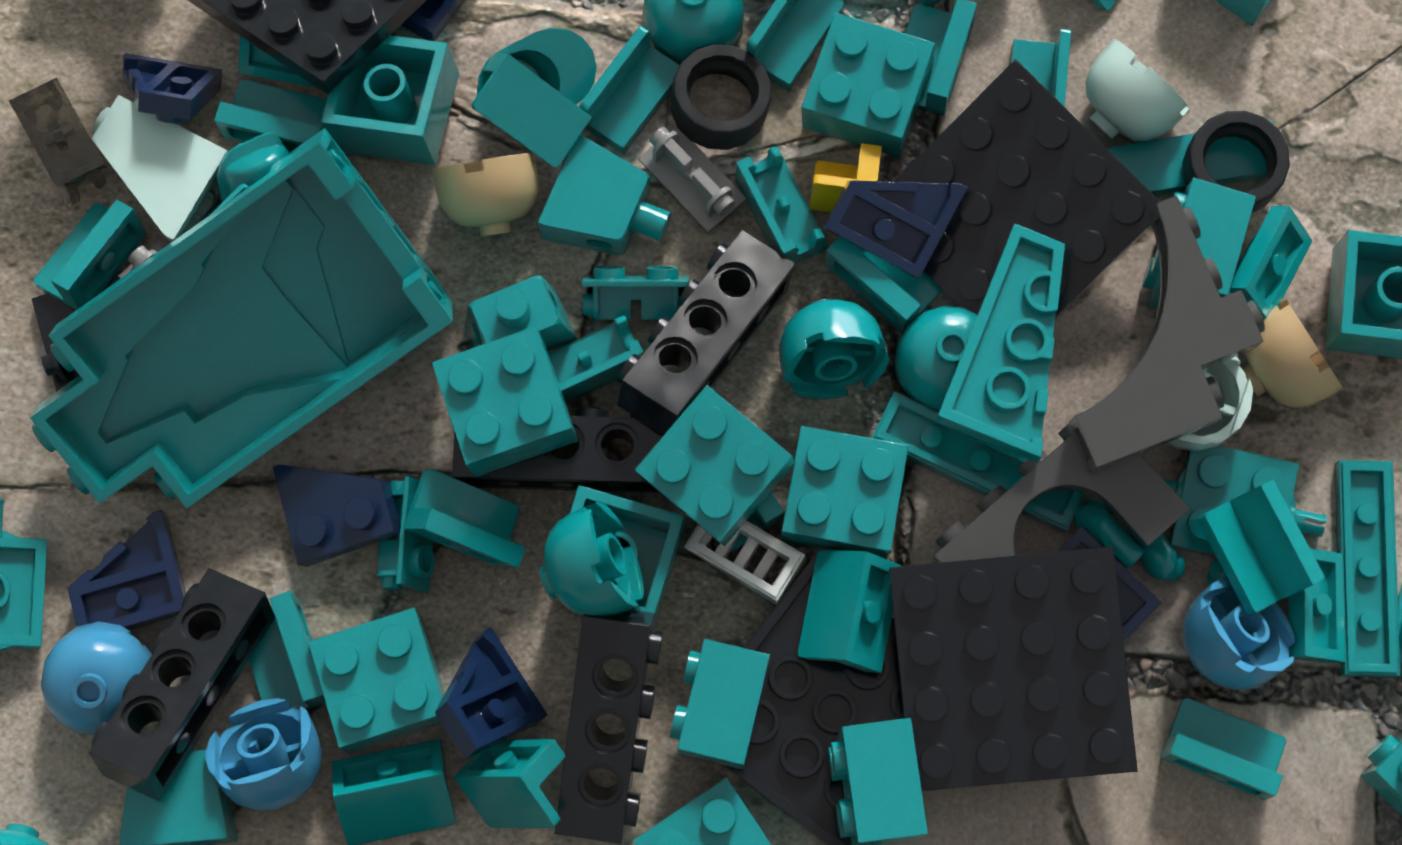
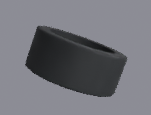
M713 44L695 50L681 62L673 80L670 111L677 128L691 142L707 149L729 150L745 145L759 133L767 117L771 102V82L764 66L751 53L733 45ZM710 74L730 76L739 80L749 90L751 105L747 113L741 118L731 121L713 120L702 115L692 105L690 90L694 82L698 78Z
M1245 110L1225 111L1209 118L1191 139L1182 162L1184 183L1188 187L1194 177L1218 184L1210 177L1205 168V156L1208 148L1215 140L1222 137L1236 136L1247 140L1261 151L1267 167L1263 181L1256 188L1244 192L1256 196L1252 213L1263 209L1284 184L1290 167L1288 145L1280 130L1265 117Z

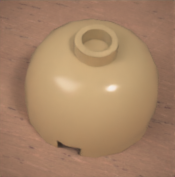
M533 153L494 157L467 164L459 163L432 169L435 190L442 209L451 220L460 226L479 227L480 237L512 232L510 222L518 220L529 213L535 205L539 191L536 157Z
M1284 298L1279 303V307L1275 306L1268 317L1263 319L1265 331L1260 333L1263 342L1255 349L1245 353L1249 364L1243 367L1242 370L1245 372L1247 381L1250 378L1253 391L1257 397L1267 391L1280 405L1290 408L1310 407L1328 399L1344 388L1286 298Z

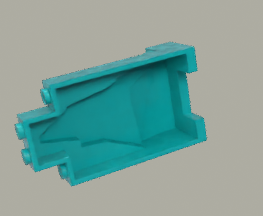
M324 128L273 164L270 172L56 324L48 335L53 341V344L50 345L51 351L67 371L71 372L75 369L80 376L37 406L30 417L34 422L32 429L36 438L45 449L50 452L56 450L68 464V476L77 489L85 495L91 493L99 504L153 466L157 471L154 473V479L159 488L171 500L177 497L187 509L453 322L452 298L326 128Z

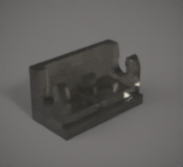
M57 77L9 100L23 130L67 208L80 202L78 190L82 186L93 183L97 189L103 188L106 178L102 169L106 168V165Z

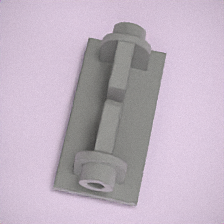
M677 126L670 131L665 127L658 129L649 140L653 146L638 158L707 233L712 231L747 200L737 187Z

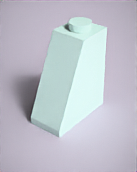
M120 95L117 96L111 107H106L101 111L94 124L92 141L169 243L173 242L201 222L206 213L218 201L221 195L217 173L219 165L228 151L175 123L159 121L156 119V114L138 112L134 102Z

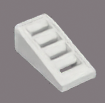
M748 521L742 525L725 547L719 544L715 552L707 548L712 536L699 525H697L684 546L686 550L775 605L778 604L807 564L805 554ZM743 534L748 539L735 561L731 562L726 557L739 535ZM761 545L767 551L752 574L745 569ZM778 557H780L786 563L773 585H770L764 580Z

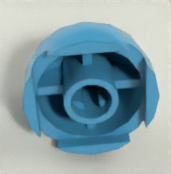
M1222 577L1200 593L1189 606L1182 627L1183 644L1194 668L1211 682L1229 690L1255 689L1269 682L1293 663L1295 656L1289 657L1288 648L1295 643L1294 632L1285 613L1276 603L1253 615H1247L1228 578Z
M95 622L77 626L56 642L44 661L41 690L46 707L59 723L76 733L94 735L103 722L111 719L122 702L123 691L128 681L135 674L141 673L152 656L145 644L142 646L137 638L129 634L131 631L121 625Z
M285 699L261 700L238 709L228 717L232 725L223 732L221 737H219L215 730L208 741L205 760L209 773L226 796L237 805L247 809L262 812L280 809L289 805L311 788L319 774L323 751L315 725L303 707L300 706V709L293 708L289 701Z

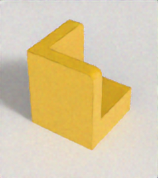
M861 143L858 165L817 161L809 210L831 213L849 180L878 181L882 146Z

